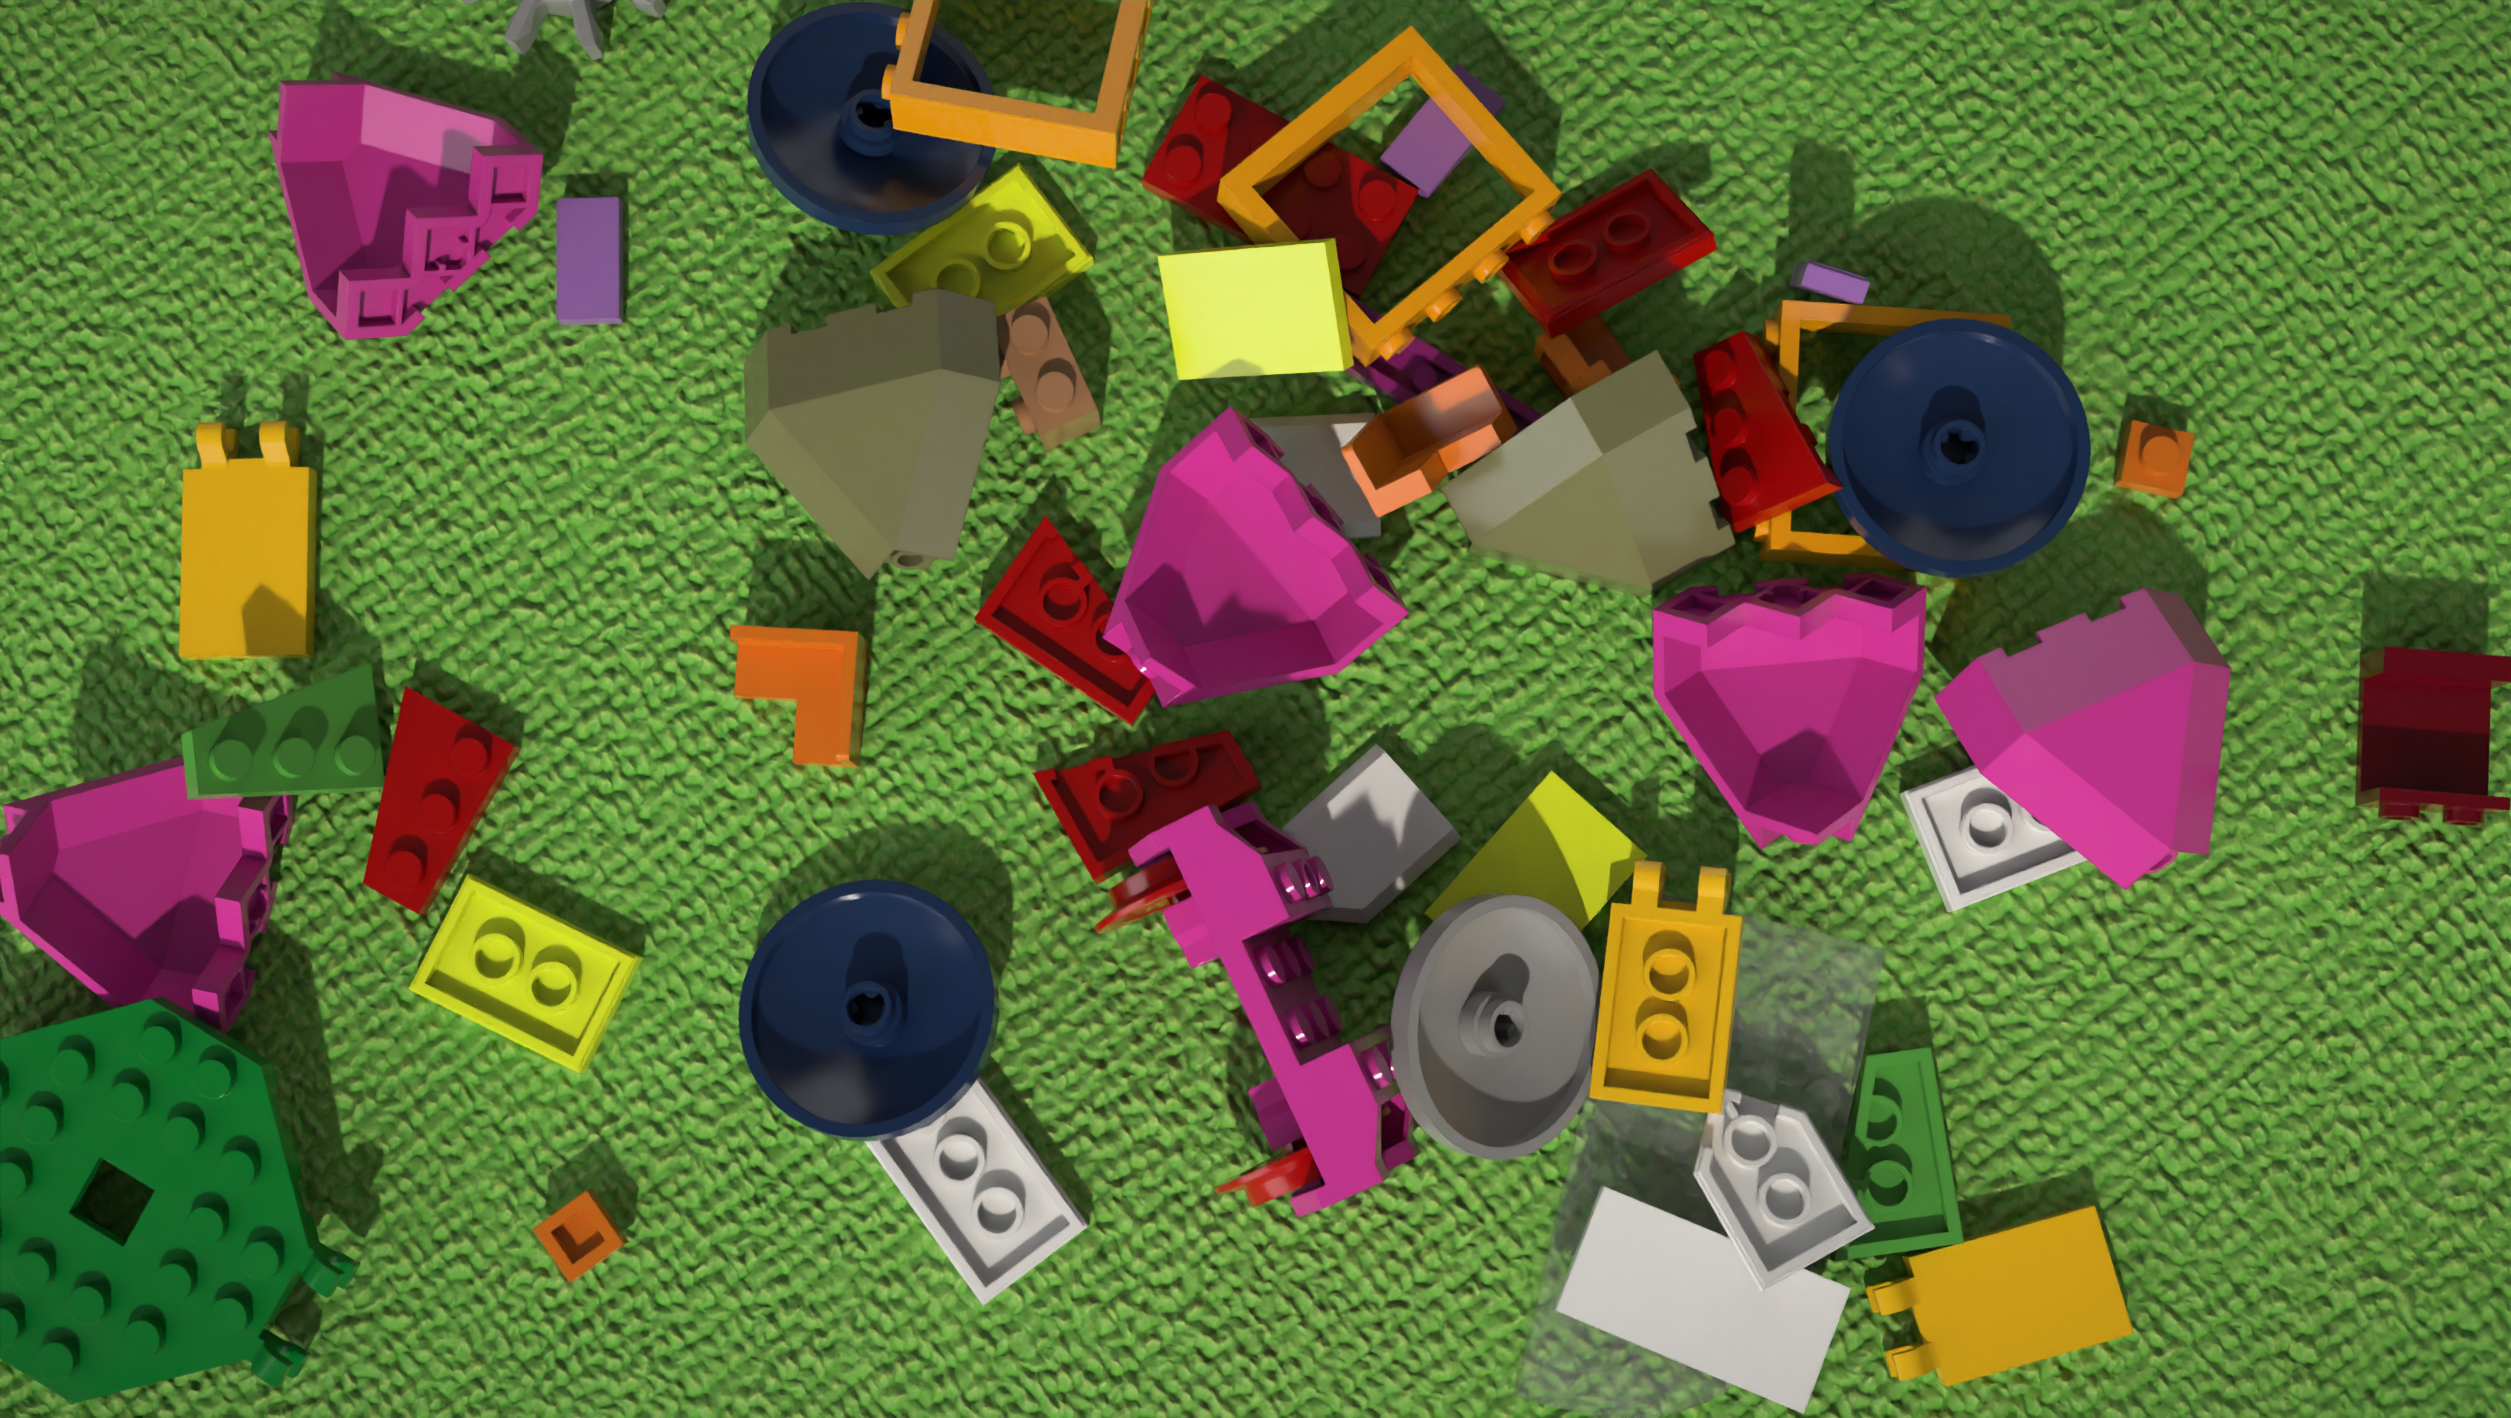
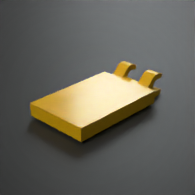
M261 421L259 441L264 458L236 459L239 446L238 431L236 429H226V423L224 422L197 423L196 444L201 458L202 469H183L179 657L188 660L314 657L317 471L310 467H299L300 429L289 428V422Z
M1636 859L1631 904L1611 903L1589 1098L1723 1115L1745 921L1742 916L1725 915L1730 895L1731 873H1728V869L1701 866L1697 904L1662 900L1666 885L1667 867L1663 866L1662 862Z
M2083 1205L1965 1238L1964 1243L1933 1247L1902 1256L1907 1276L1864 1287L1872 1313L1879 1312L1880 1316H1885L1912 1307L1922 1341L1883 1351L1890 1377L1898 1376L1899 1381L1913 1379L1936 1369L1940 1384L1948 1387L2134 1334L2095 1205Z

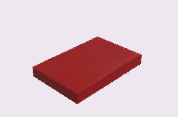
M1651 168L1559 217L1542 231L1539 238L1530 245H1527L1521 238L1505 252L1509 260L1496 274L1547 335L1553 339L1717 250L1714 233Z

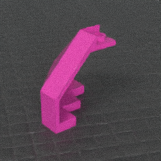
M333 71L332 80H280L278 130H271L268 133L309 300L345 340L407 336L425 319L421 312L448 287L454 292L491 257L486 251L513 226L519 231L537 214L543 153L504 118Z
M1229 406L1160 468L1102 637L1127 653L1135 666L1150 679L1162 707L1339 673L1410 613L1383 566L1370 551L1364 556L1359 553L1357 547L1341 528L1344 521L1311 483L1306 487L1298 481L1296 476L1282 464L1280 459L1285 453L1275 441L1232 406Z
M1873 572L1844 574V586L1811 588L1807 578L1801 577L1754 581V593L1718 596L1716 585L1689 587L1653 609L1654 698L1761 850L1782 834L1786 835L1793 842L1816 846L1831 835L1852 842L1923 675L1927 586Z
M2141 588L2120 597L2119 606L2121 610L2093 622L2090 621L2084 612L2043 629L2036 634L2038 644L2007 657L2002 647L1977 657L1934 697L1980 774L2124 890L2144 874L2157 872L2170 865L2177 858L2178 852L2209 855L2231 667L2182 596L2149 588Z
M183 756L3 805L8 834L0 839V915L112 1008L164 996L227 1034L251 995L256 970L244 967L250 951L252 938L256 932L266 933L279 883L269 880V868L273 859L275 843L286 845L289 843L294 823L292 795L188 800Z

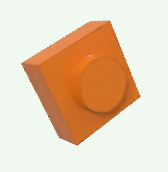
M2132 420L2125 425L2114 485L2172 499L2178 498L2184 492L2195 434Z
M593 1189L584 1191L533 1228V1231L569 1283L578 1280L629 1242Z

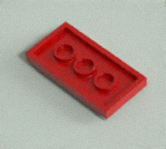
M1201 74L1142 177V187L1242 241L1255 245L1217 202L1220 179L1281 131L1290 121ZM1328 142L1261 197L1300 241L1335 238L1342 288L1347 294L1360 301L1417 200L1419 189Z

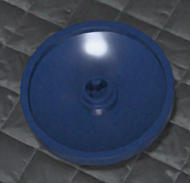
M850 2L825 6L808 12L783 27L769 41L757 59L752 71L746 102V127L750 145L757 162L773 186L793 205L813 218L839 229L869 235H897L923 230L936 225L962 209L973 198L988 174L996 151L995 147L893 129L890 100L882 99L881 93L886 66L888 64L897 65L900 50L896 49V31L899 17L902 12L911 13V11L904 8L874 2ZM935 22L919 82L995 95L989 78L972 52L952 33Z
M1953 318L1923 322L1901 330L1879 343L1856 365L1842 384L1833 402L1825 435L1826 468L1832 469L1834 476L1843 486L1842 489L1833 493L1851 526L1868 544L1888 559L1908 569L1937 577L1972 578L1989 575L2016 565L2040 550L2060 532L2074 513L2082 497L2090 467L2091 444L2086 414L2073 384L2061 367L2044 350L2026 337L2008 328L1974 319Z
M860 880L840 884L814 894L786 913L773 926L756 950L747 969L739 1001L738 1020L743 1053L751 1073L765 1095L789 1117L811 1130L826 1136L850 1141H879L896 1138L921 1129L940 1118L953 1108L976 1082L989 1058L997 1034L1000 1005L998 982L989 953L980 937L954 908L939 897L921 888L897 881Z

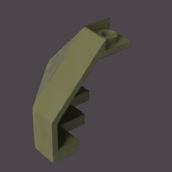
M934 288L912 294V305L881 312L877 304L873 303L828 314L827 326L797 333L792 324L767 329L744 362L745 443L868 580L872 578L884 562L892 563L895 567L904 570H926L936 558L954 562L1001 383L995 302Z
M1657 349L1569 397L1440 488L1471 541L1468 553L1642 598L1651 595L1723 555L1736 543L1730 524L1724 517L1720 519L1710 502L1719 497L1720 494L1707 456L1697 449L1688 433L1697 427L1691 408Z

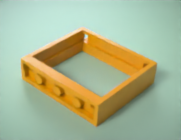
M914 0L911 13L902 12L900 14L896 31V49L900 50L897 65L888 64L886 66L881 93L882 99L890 100L893 129L1116 169L1155 0H1121L1095 113L919 82L941 0Z
M1412 25L1222 177L1217 196V202L1255 244L1300 241L1261 196L1410 75L1523 200L1520 204L1375 324L1343 290L1352 354L1365 368L1381 355L1387 361L1396 353L1400 354L1415 338L1411 330L1426 317H1429L1436 323L1446 316L1463 298L1458 291L1473 278H1476L1483 284L1494 276L1509 260L1505 252L1521 238L1527 245L1537 240L1541 232L1556 221L1551 213L1562 194Z
M1782 300L1772 314L1771 319H1764L1761 342L1790 392L1788 401L1796 413L1800 331L1890 337L1901 330L1923 322L1953 318L1980 320L2010 329L2011 315ZM1792 510L1753 527V541L1760 542L1759 560L1914 571L1888 559L1876 551L1861 536L1791 531Z

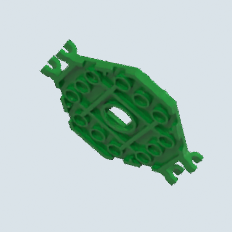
M164 996L0 1039L1 1360L72 1404L243 1360L250 1362L252 1371L256 1376L275 1389L282 1385L286 1376L293 1379L299 1375L311 1353L290 1341L283 1340L270 1332V1329L301 1274L309 1287L328 1298L333 1295L337 1286L342 1289L349 1286L361 1264L349 1256L321 1243L313 1216L307 1217L297 1181L303 1178L290 1127L283 1128L274 1090L278 1089L279 1085L273 1062ZM103 1159L155 1190L127 1241L122 1240L88 1219L82 1209L81 1199Z

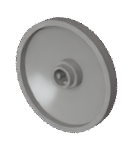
M1504 893L1482 894L1461 901L1446 910L1425 930L1411 951L1400 975L1395 991L1390 1024L1391 1056L1397 1084L1407 1108L1422 1129L1436 1142L1460 1154L1489 1160H1508L1528 1155L1548 1144L1566 1128L1583 1105L1590 1091L1602 980L1595 957L1584 936L1576 925L1553 905L1530 896Z

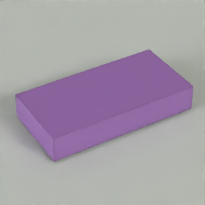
M1457 64L1452 71L1496 119L1504 110L1506 101ZM1429 98L1380 157V165L1398 179L1419 189L1418 194L1429 201L1474 145L1439 106Z
M619 197L557 199L556 320L561 325L624 324V203Z
M1807 261L1795 265L1788 286L1845 304H1863L1870 282H1867L1868 278L1814 261Z

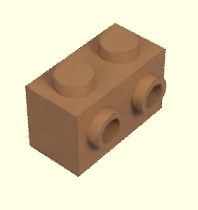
M1041 297L996 317L1000 380L1011 375L1020 397L1011 400L1010 404L1024 435L1027 436L1036 432L1044 450L1047 451L1101 427L1098 408L1047 297Z

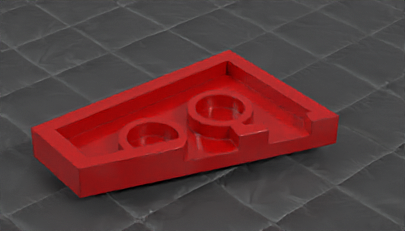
M1741 331L1693 354L1715 482L1720 494L1718 499L1721 515L1730 524L1732 531L1742 532L1843 488L1841 482L1834 476L1832 469L1825 467L1816 451L1815 446L1818 442L1810 427L1801 423L1788 401L1790 392L1758 336Z
M1045 515L975 616V622L1132 728L1156 694L1150 679L1135 666L1130 656L1102 638L1114 604Z
M405 686L363 884L411 911L426 916L521 748Z
M1229 730L1156 745L1150 751L1113 758L1111 755L1088 760L1089 764L1058 771L1055 768L1032 773L1096 885L1133 865L1134 862L1128 850L1148 834L1207 805L1217 804L1220 813L1263 789L1261 782Z

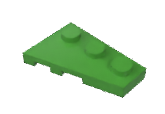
M371 663L181 734L188 800L370 792L383 788L385 782Z
M1931 1047L1861 1056L1843 1174L1875 1228L1831 1252L1830 1260L1832 1261L1964 1243Z

